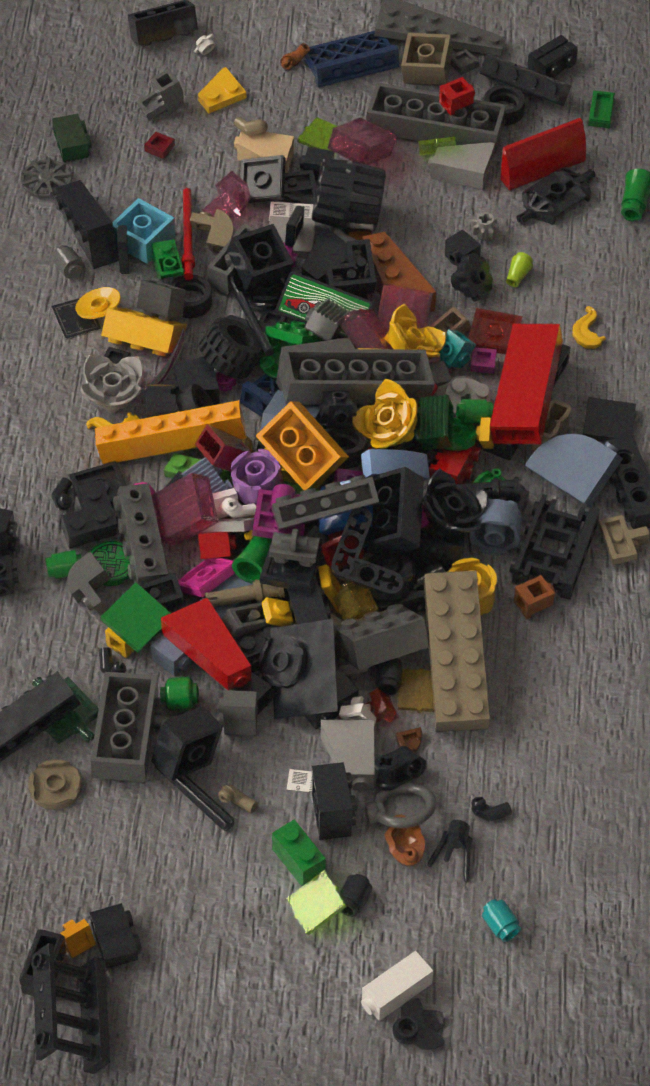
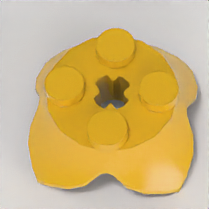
M405 304L399 306L394 311L389 322V331L384 337L386 342L393 349L426 350L428 360L439 358L440 353L438 352L445 345L447 333L429 326L418 328L413 312Z
M385 379L375 393V404L358 409L356 417H353L352 425L364 437L371 439L370 444L376 449H384L403 442H409L414 437L418 405L415 399H409L405 390L399 384Z

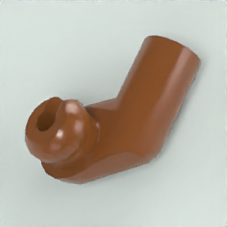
M302 43L295 51L283 55L280 62L282 68L290 70L293 66L299 64L310 51L309 46Z

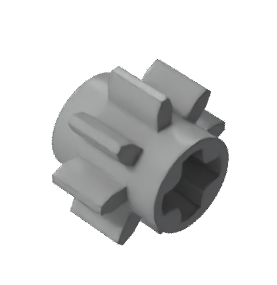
M488 212L478 213L477 220L471 219L472 235H476L478 239L484 241L493 239V233L497 234L499 232L498 218Z

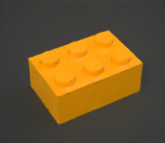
M290 401L256 435L260 442L304 491L313 488L317 489L349 457L300 402Z

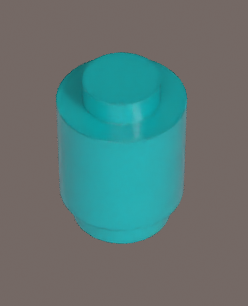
M493 899L483 907L482 918L495 936L501 938L503 942L511 940L521 931L519 920L504 900L497 901V899Z

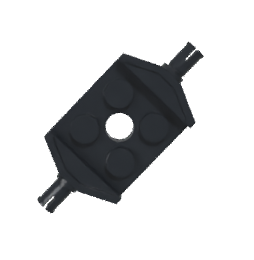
M563 167L522 192V202L526 211L516 216L517 221L523 224L528 219L534 218L553 225L555 224L556 216L583 199L589 202L591 190L587 182L596 176L594 170L589 169L581 175L568 167Z

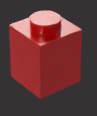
M200 532L198 534L201 559L229 557L234 554V549H237V537L232 532Z

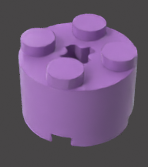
M258 449V452L250 453V450L243 452L231 464V478L234 489L238 494V499L246 505L257 504L259 489L273 491L276 485L285 484L280 463L268 450Z

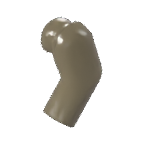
M239 116L234 121V126L248 136L264 133L268 129L267 122L261 119L246 121Z
M233 785L223 786L218 793V797L222 802H231L249 813H253L257 808L258 802L245 795Z

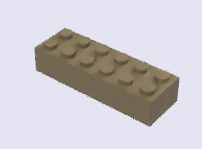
M477 571L425 574L424 593L436 732L488 729L490 717Z

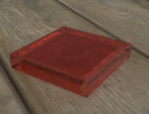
M476 308L468 339L476 344L475 348L497 350L496 353L506 355L512 325L521 324L522 316Z

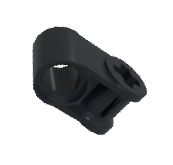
M401 746L386 755L379 756L374 761L375 768L378 770L376 785L379 789L385 791L396 789L400 785L420 777L426 769V760L407 746Z

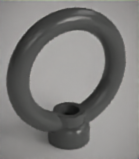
M404 783L393 790H382L372 802L365 803L369 824L380 822L392 828H410L420 825L428 820L436 809L434 794L425 786L416 783ZM405 793L419 795L426 802L422 811L409 817L390 816L385 813L383 806L389 798Z

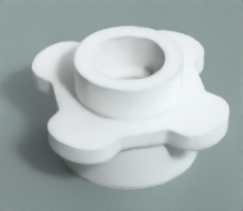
M214 35L201 36L196 41L197 48L194 52H200L202 55L210 53L216 46L212 40Z

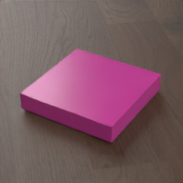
M223 558L205 559L178 579L182 593L204 597L206 592H211L235 574L232 568L233 560Z

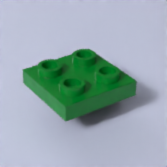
M291 321V324L276 322V325L266 326L265 330L266 336L297 345L325 341L305 329V323L299 321Z

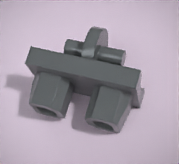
M293 529L292 534L274 532L269 557H274L276 563L285 564L289 560L299 561L301 566L311 567L316 562L320 538L299 536V529Z

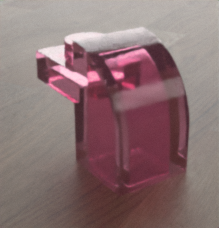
M231 171L215 185L219 196L202 209L203 212H207L214 217L216 209H219L229 217L234 215L237 218L243 213L250 199V191L247 183Z

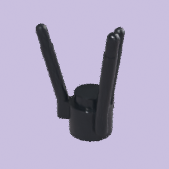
M452 820L450 822L448 830L443 832L439 844L427 863L428 867L434 864L446 842L448 848L444 857L445 862L449 861L454 848L459 849L464 846V882L469 881L470 846L473 840L469 836L470 826L462 820Z

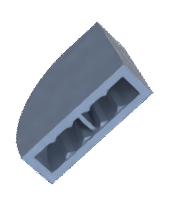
M565 434L554 437L539 446L530 456L525 466L590 508L622 461V458L617 454L619 449L608 442L603 445L585 435Z

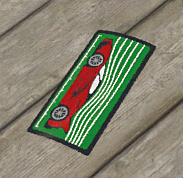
M291 271L275 312L307 324L308 321L305 320V317L311 307L314 308L318 301L322 303L329 298L330 301H334V304L342 305V308H346L347 311L350 310L351 313L343 329L336 336L350 338L351 342L357 344L374 302Z

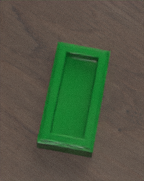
M593 90L588 126L610 129L615 93Z

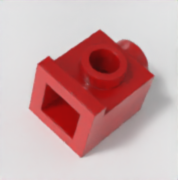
M463 77L441 85L439 103L452 116L456 110L474 103V87Z

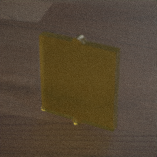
M419 668V670L402 669V686L399 688L398 710L417 711V713L422 711L434 712L431 671L424 670L423 668Z

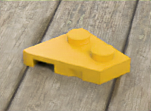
M226 67L222 68L198 93V101L208 114L247 98L245 89Z

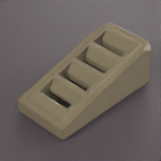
M454 306L429 326L443 332H447L445 328L449 327L450 330L459 331L462 334L471 329L469 320Z

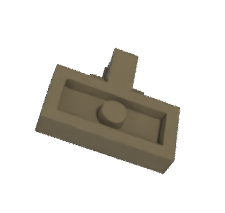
M623 515L599 520L598 526L612 565L637 560L636 548L649 543L650 534L647 526L637 529L627 527Z

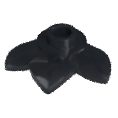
M419 998L409 1000L401 1008V1018L397 1019L393 1025V1036L402 1044H415L424 1050L436 1049L445 1042L438 1033L443 1026L445 1013L436 1010H423ZM409 1029L412 1033L404 1034L402 1030Z

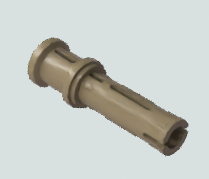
M258 579L252 582L253 585L210 593L206 592L205 598L210 600L213 607L250 600H256V602L260 603L266 597L279 596L281 599L285 598L284 588L261 584Z

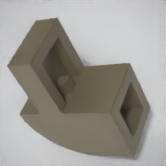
M216 209L214 217L207 212H200L199 214L192 212L190 222L193 229L209 232L206 243L210 251L220 253L236 233L230 217L219 209Z

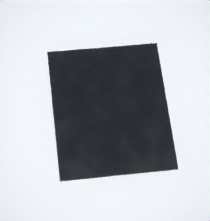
M333 619L270 628L271 638L280 634L297 638L303 644L307 657L305 672L298 682L288 687L273 685L274 719L338 711Z

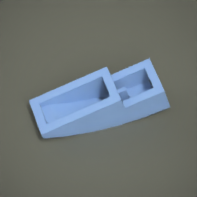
M369 449L361 454L365 478L407 467L422 476L424 480L430 479L427 454L388 449Z

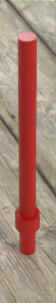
M190 188L183 189L184 255L181 258V264L186 280L193 279V269L195 267L192 225L190 222L192 215V190Z

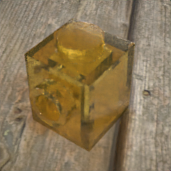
M350 582L344 584L340 588L339 593L333 598L343 621L362 618L366 613L375 612L378 609L369 589Z

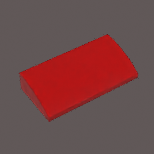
M577 118L503 147L500 180L508 190H513L546 177L559 168H569L586 161V137L583 120Z

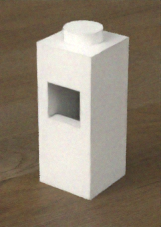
M414 951L362 988L361 1004L369 1015L373 1014L379 1021L429 987L433 981V970Z

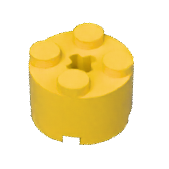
M464 558L456 561L447 572L477 571L480 615L489 613L492 610L496 594L497 576L494 569L489 564L486 566L480 563V560L476 558Z

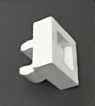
M363 696L353 697L351 705L341 706L339 716L343 720H374L375 726L377 718L370 711L371 705L362 703Z

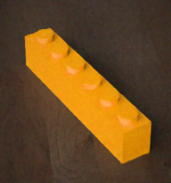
M239 400L97 427L95 428L96 447L102 464L144 458L196 448L195 443L206 424L239 439L246 438L245 419Z

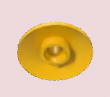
M103 287L94 289L78 300L75 309L77 314L85 319L106 316L107 308L118 307L121 296L114 288Z

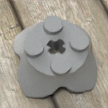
M89 354L83 367L86 384L81 386V394L97 406L105 409L108 413H116L119 409L129 406L141 394L142 388L140 385L144 377V366L141 357H126L117 364H114L105 356Z
M467 376L452 378L449 383L439 386L433 397L436 395H449L454 408L453 418H457L456 405L460 404L462 399H486L487 402H492L494 409V402L489 395L488 386ZM473 424L475 426V430L477 426H480V424Z

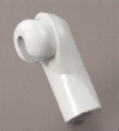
M226 498L222 503L224 512L233 519L255 516V503L241 505L234 498Z

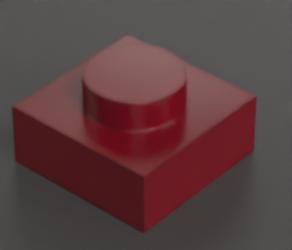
M155 131L145 143L144 151L164 159L175 146V139Z

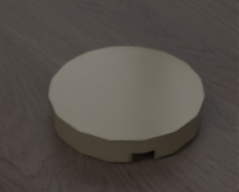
M52 759L42 762L34 772L32 771L29 776L28 788L31 798L37 805L45 809L58 810L68 807L77 800L81 794L82 779L79 770L71 766L69 762Z

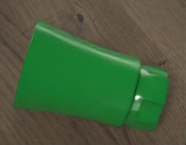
M631 169L625 175L621 214L624 219L633 222L635 220L639 221L642 218L650 197V172L645 169Z
M253 536L243 552L233 561V571L240 579L251 584L255 580H260L272 538Z

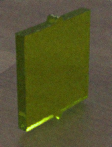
M316 117L309 126L305 127V131L297 138V142L308 147L335 152L338 147L342 146V142L349 135V131Z
M456 137L419 141V155L433 154L436 152L437 147L455 146Z
M325 870L286 898L295 913L294 918L299 920L307 935H310L347 907L338 892L339 887L334 885Z

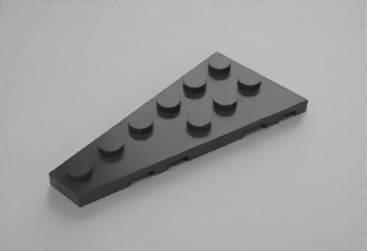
M382 0L374 36L406 41L408 33L451 35L453 49H467L472 52L489 53L496 56L502 55L505 38L403 0Z

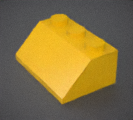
M124 307L107 308L101 336L108 337V342L122 345L123 341L130 343V348L144 350L145 347L153 349V354L166 356V353H173L184 328L185 332L187 324L161 320L158 316L146 315L143 312Z

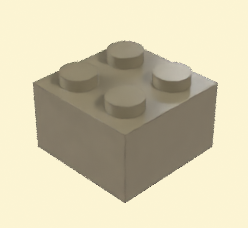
M408 33L401 64L404 83L444 85L447 83L453 54L451 35Z

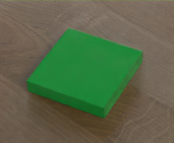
M135 582L101 615L100 620L139 653L162 631L161 617L171 613Z

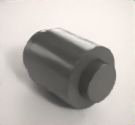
M62 245L54 251V263L65 277L75 278L82 273L84 262L71 247Z

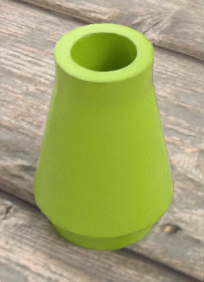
M519 252L512 257L506 283L509 286L518 287L520 282L532 270L533 259L530 255Z

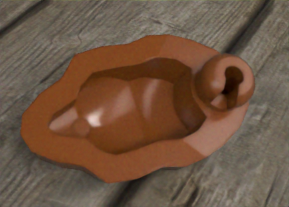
M398 814V815H395V816H393V817H406V816H404V815H402V814ZM420 826L388 828L384 835L392 856L397 862L405 866L418 864L425 852V839L421 834Z

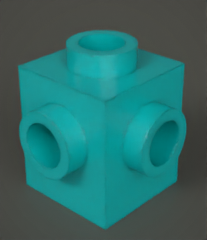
M448 329L445 345L438 352L440 353L439 362L444 361L446 367L450 369L451 367L462 368L469 361L470 354L476 344L461 332Z

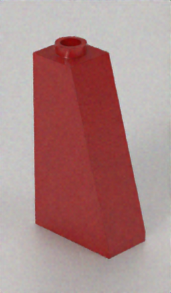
M208 598L161 617L162 634L224 688L231 690L236 687H242L252 680L249 661Z

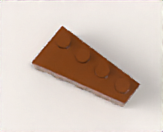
M386 232L363 236V240L370 239L376 288L390 320L394 311L402 304H405L414 315L435 311L436 291Z

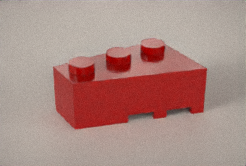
M479 440L468 449H443L441 453L438 452L435 457L438 462L436 465H430L429 477L431 478L440 468L450 474L455 479L456 484H463L466 482V479L470 480L474 471L473 462H478L482 448L478 447Z

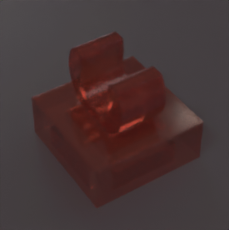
M378 688L369 693L372 701L366 704L371 705L370 711L375 709L373 714L377 718L375 723L381 721L382 718L389 723L399 718L387 694Z

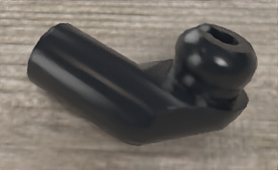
M65 477L60 480L51 494L55 506L61 510L70 508L72 504V498H69L67 495L72 482Z
M103 647L99 649L101 672L104 674L105 672H126L124 663L119 665L118 661L115 663L112 661L111 648Z

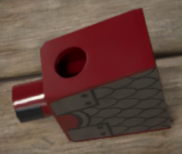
M206 424L195 443L196 447L213 466L230 472L234 459L241 453L249 451V448L239 438L209 424Z

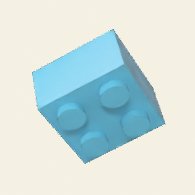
M139 198L112 222L116 245L118 225H127L129 254L147 264L153 259L152 243L172 240L176 237L175 218Z

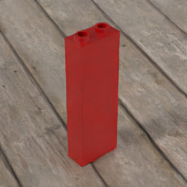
M560 324L512 325L489 426L493 444H542L563 343Z

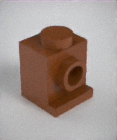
M540 575L515 587L514 603L527 620L531 618L532 614L553 605L555 590L552 584L547 583L543 576Z

